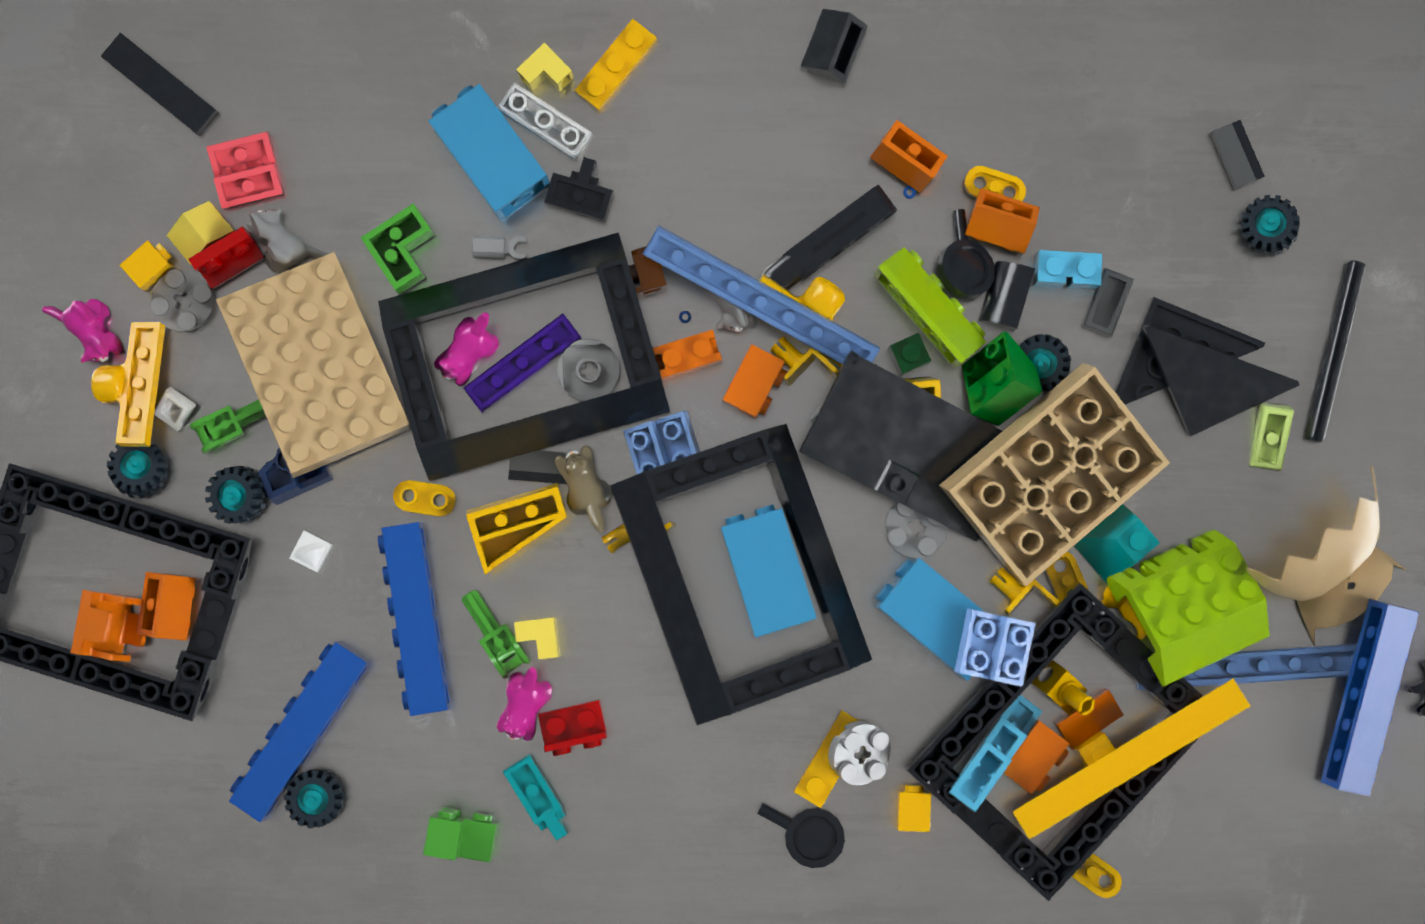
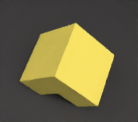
M545 42L516 69L519 78L532 91L546 78L559 92L574 79L572 70Z
M207 201L182 213L166 236L188 263L192 265L189 261L190 257L229 235L234 230L213 204Z
M556 617L514 622L516 642L536 640L538 659L560 657Z

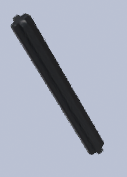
M1351 260L1347 263L1309 421L1306 439L1320 443L1325 439L1366 268L1365 263Z

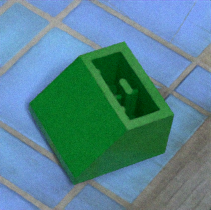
M1003 331L962 365L971 414L997 426L1003 424L1042 393L1037 367L1008 332Z

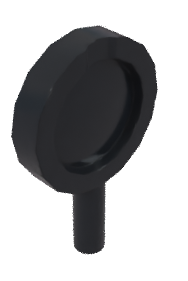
M957 209L953 211L956 241L942 250L937 262V272L940 281L947 291L959 298L972 299L977 298L991 287L995 279V266L988 251L979 243L969 240L968 235H965L967 229L966 213L964 209Z
M764 803L761 804L757 814L786 829V847L791 857L800 865L809 868L825 867L833 863L842 853L845 843L844 829L838 818L829 810L819 807L805 808L790 818Z

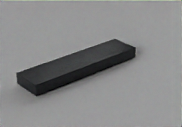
M121 32L101 55L105 61L198 136L218 113L215 108Z

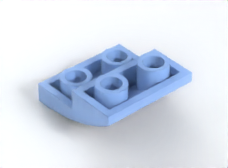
M681 411L623 430L636 474L700 452L688 411Z
M967 609L954 672L1023 686L1035 623Z

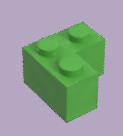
M414 203L361 237L369 252L399 295L426 278L409 251L435 234Z
M442 807V810L436 811L429 818L423 855L454 861L460 857L490 863L493 858L499 822L492 821V815L474 812L473 817L461 815L460 809Z

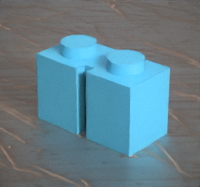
M1039 250L1034 257L1033 286L1061 288L1066 284L1067 278H1071L1067 282V288L1095 290L1101 285L1103 254Z

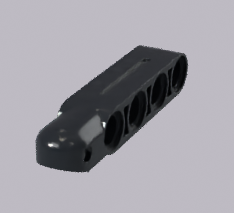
M877 185L790 248L780 258L767 266L762 275L765 274L790 291L892 216L898 209L881 186Z

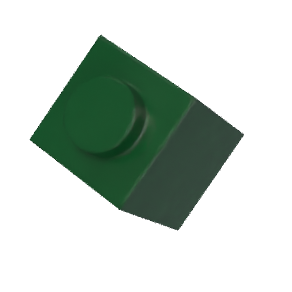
M919 332L891 344L887 349L900 377L920 369L931 362Z

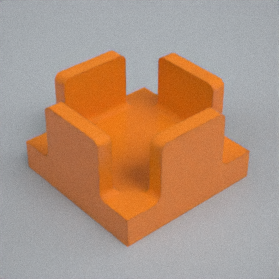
M82 590L70 653L112 661L130 662L131 655L123 654L124 645L144 647L146 642V636L137 634L140 614L131 611L132 605L141 606L142 599L122 594Z

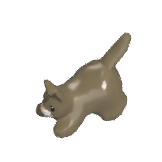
M585 445L581 448L580 452L571 451L566 455V458L559 455L554 461L569 488L566 503L570 511L575 515H588L594 528L598 532H602L604 530V520L601 510L611 502L612 492L610 485L597 476L593 451L590 446Z

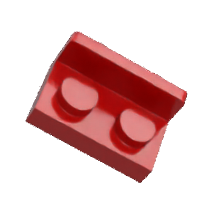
M242 226L190 257L189 261L193 268L202 274L209 287L215 289L262 261L264 255L251 233Z
M600 700L538 714L544 741V751H552L553 756L572 752L570 746L583 744L584 749L601 746V739L608 737Z

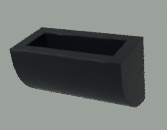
M822 9L800 66L822 77L846 83L868 25L850 12Z
M996 261L994 265L995 279L986 292L978 321L1014 332L1020 322L1035 268L1013 262Z

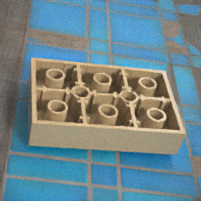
M335 252L216 299L292 478L410 430L409 421Z
M1082 363L939 486L1010 574L1018 582L1027 586L1169 465L1170 462L1096 367Z

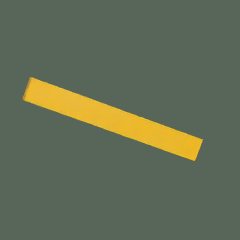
M1231 679L1012 812L1030 840L1249 708L1250 704L1235 680Z

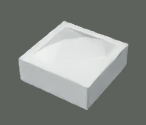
M169 387L165 390L156 406L154 415L176 431H180L183 429L196 404L174 388Z
M303 530L290 559L319 573L333 544Z

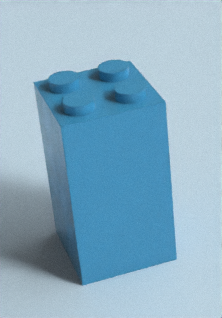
M480 84L475 87L470 85L458 93V99L449 106L443 104L435 109L431 114L433 118L428 120V122L500 222H502L547 189L550 182L547 174Z
M774 504L755 510L756 516L745 519L743 514L725 519L726 526L721 527L724 542L755 638L817 618L782 508L775 510Z
M915 558L913 561L906 559L895 572L899 578L894 584L886 583L875 596V599L879 601L875 608L960 679L969 681L972 677L971 675L954 672L967 609L984 611L922 559Z

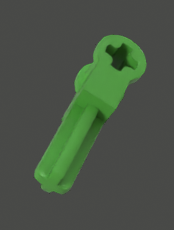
M258 399L235 411L232 406L228 405L194 421L189 426L191 430L196 431L203 445L202 453L206 454L246 435L243 427L266 416Z
M473 590L462 597V603L484 635L479 642L503 679H506L508 673L521 664H529L531 662L521 644L516 642V637L508 624L499 625L477 590Z

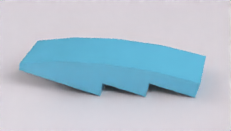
M1020 695L992 725L949 793L973 812H976L1011 763V758L1027 737L1026 734L1043 711Z

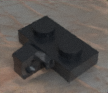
M583 157L580 171H572L570 177L553 172L544 203L605 221L614 191L598 186L599 178L593 177L597 164L596 160Z

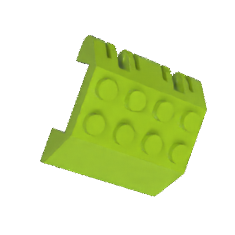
M1215 529L1202 534L1201 537L1193 538L1191 541L1193 549L1185 544H1180L1176 548H1171L1149 558V560L1140 562L1139 571L1141 574L1130 567L1107 578L1108 587L1116 602L1121 601L1125 596L1127 597L1156 652L1148 658V661L1162 687L1270 636L1266 597L1257 581L1248 573L1246 569L1248 565L1236 544Z

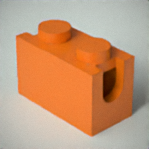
M898 120L891 126L870 156L871 159L919 193L932 181L948 157Z
M980 188L968 220L969 224L965 235L971 236L978 241H986L1002 246L1009 251L1025 254L1037 224L1040 207Z
M713 329L652 348L662 381L722 363V357L716 344Z
M751 344L722 402L756 419L759 413L765 415L773 400L768 397V394L773 385L778 388L780 387L787 373L786 370L782 369L785 361Z
M146 572L137 634L153 638L187 641L188 630L191 625L192 600L195 595V578L175 574Z
M1036 720L1028 731L1026 739L1011 758V763L1003 773L1030 794H1033L1035 790L1040 792L1050 779V776L1047 775L1054 764L1057 767L1060 766L1069 754L1066 748L1070 743L1039 720Z

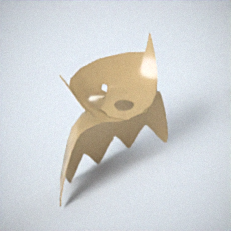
M1372 465L1370 468L1376 501H1370L1361 497L1358 499L1351 530L1326 528L1317 555L1313 559L1289 555L1285 562L1281 580L1270 578L1257 570L1246 567L1252 578L1265 589L1280 597L1298 600L1300 613L1314 646L1315 629L1336 627L1354 620L1366 611L1369 599L1378 600L1392 580L1393 565L1406 570L1388 554L1375 547L1379 540L1380 520L1376 480ZM1348 583H1355L1354 589H1348Z

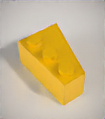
M558 483L467 510L466 517L484 574L486 575L494 567L508 557L510 558L518 550L567 517V511Z

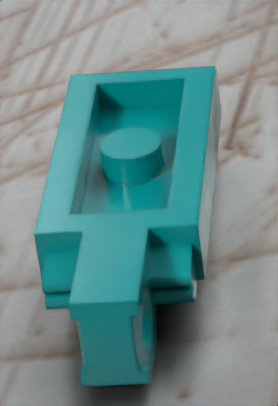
M531 754L502 771L535 826L538 825L541 831L548 827L556 841L568 834L560 820L566 816L563 806Z

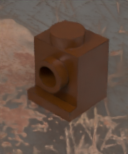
M646 247L631 251L634 264L628 265L633 283L640 282L641 285L635 287L637 297L667 289L661 264L643 255Z

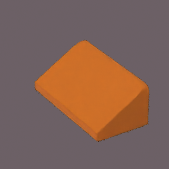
M1104 689L1092 697L1095 700V706L1089 714L1081 715L1074 709L1054 723L1062 737L1070 743L1068 746L1071 750L1124 715L1109 689Z

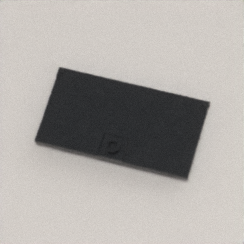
M850 351L799 452L977 542L980 535L939 485L997 437L1002 430Z

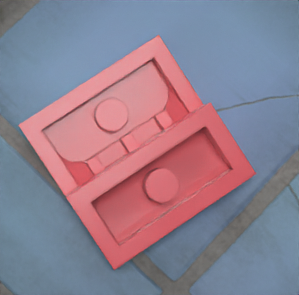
M268 131L206 147L222 209L283 194Z

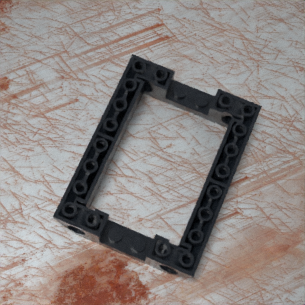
M619 232L378 301L383 332L411 431L429 481L670 412ZM597 272L631 388L448 440L446 434L448 429L444 415L439 409L424 353H426L424 344L416 328L415 321L417 323Z
M787 424L752 433L610 485L696 725L742 711L849 671L872 660ZM769 462L767 465L829 636L833 642L814 647L801 654L750 673H744L721 683L656 502L675 497L685 491L736 473H743Z
M9 463L0 489V661L193 721L210 689L248 571L252 539ZM39 506L213 560L211 570L206 572L201 587L205 594L187 650L181 651L175 668L178 670L176 678L121 661L70 653L72 647L70 645L1 624Z
M1081 583L1077 584L1034 631L1023 686L989 680L907 769L913 777L979 835L1047 901L1060 890L1199 739H1195L1084 806L1043 851L986 798L977 811L973 812L949 793L960 775L953 767L1080 630L1170 711L1165 719L1203 697L1184 678L1162 687L1148 661V658L1154 653L1126 628L1127 625Z

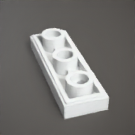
M515 82L497 107L500 112L574 160L578 158L593 135L592 132ZM544 116L550 118V122L546 125L539 123L540 118Z

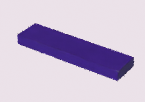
M562 313L464 386L463 389L480 412L484 413L563 354L571 344L582 340V337L564 313Z

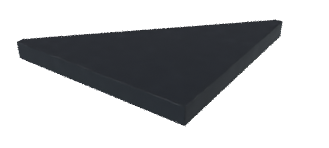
M1153 297L1114 392L1126 405L1167 388L1165 379L1142 326L1144 325L1152 326L1235 358L1263 348L1265 342Z
M1142 326L1189 436L1204 431L1300 385L1295 379L1152 326Z

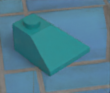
M1122 504L1077 542L1074 547L1107 584L1109 576L1132 567L1159 545L1160 542L1145 524Z

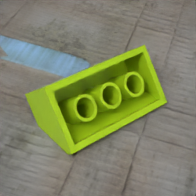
M903 247L878 266L874 276L951 366L956 369L986 343L983 338L986 334L975 321L970 323L962 314L965 312V309L954 297L949 299L942 291L945 287L940 279L933 273L929 276L921 267L924 264L921 257L914 250L908 252Z

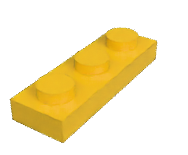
M632 18L576 87L575 93L599 112L655 44L657 37Z
M843 710L839 712L795 787L794 793L820 808L823 806L839 778L829 764L828 752L831 741L835 735L840 736L846 730L843 727L847 724L860 720Z

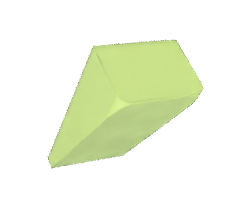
M1269 402L1259 404L1250 466L1282 471L1294 414L1291 406Z

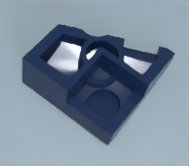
M280 448L277 449L276 456L271 461H267L258 472L269 500L276 505L333 480L327 464L292 478Z

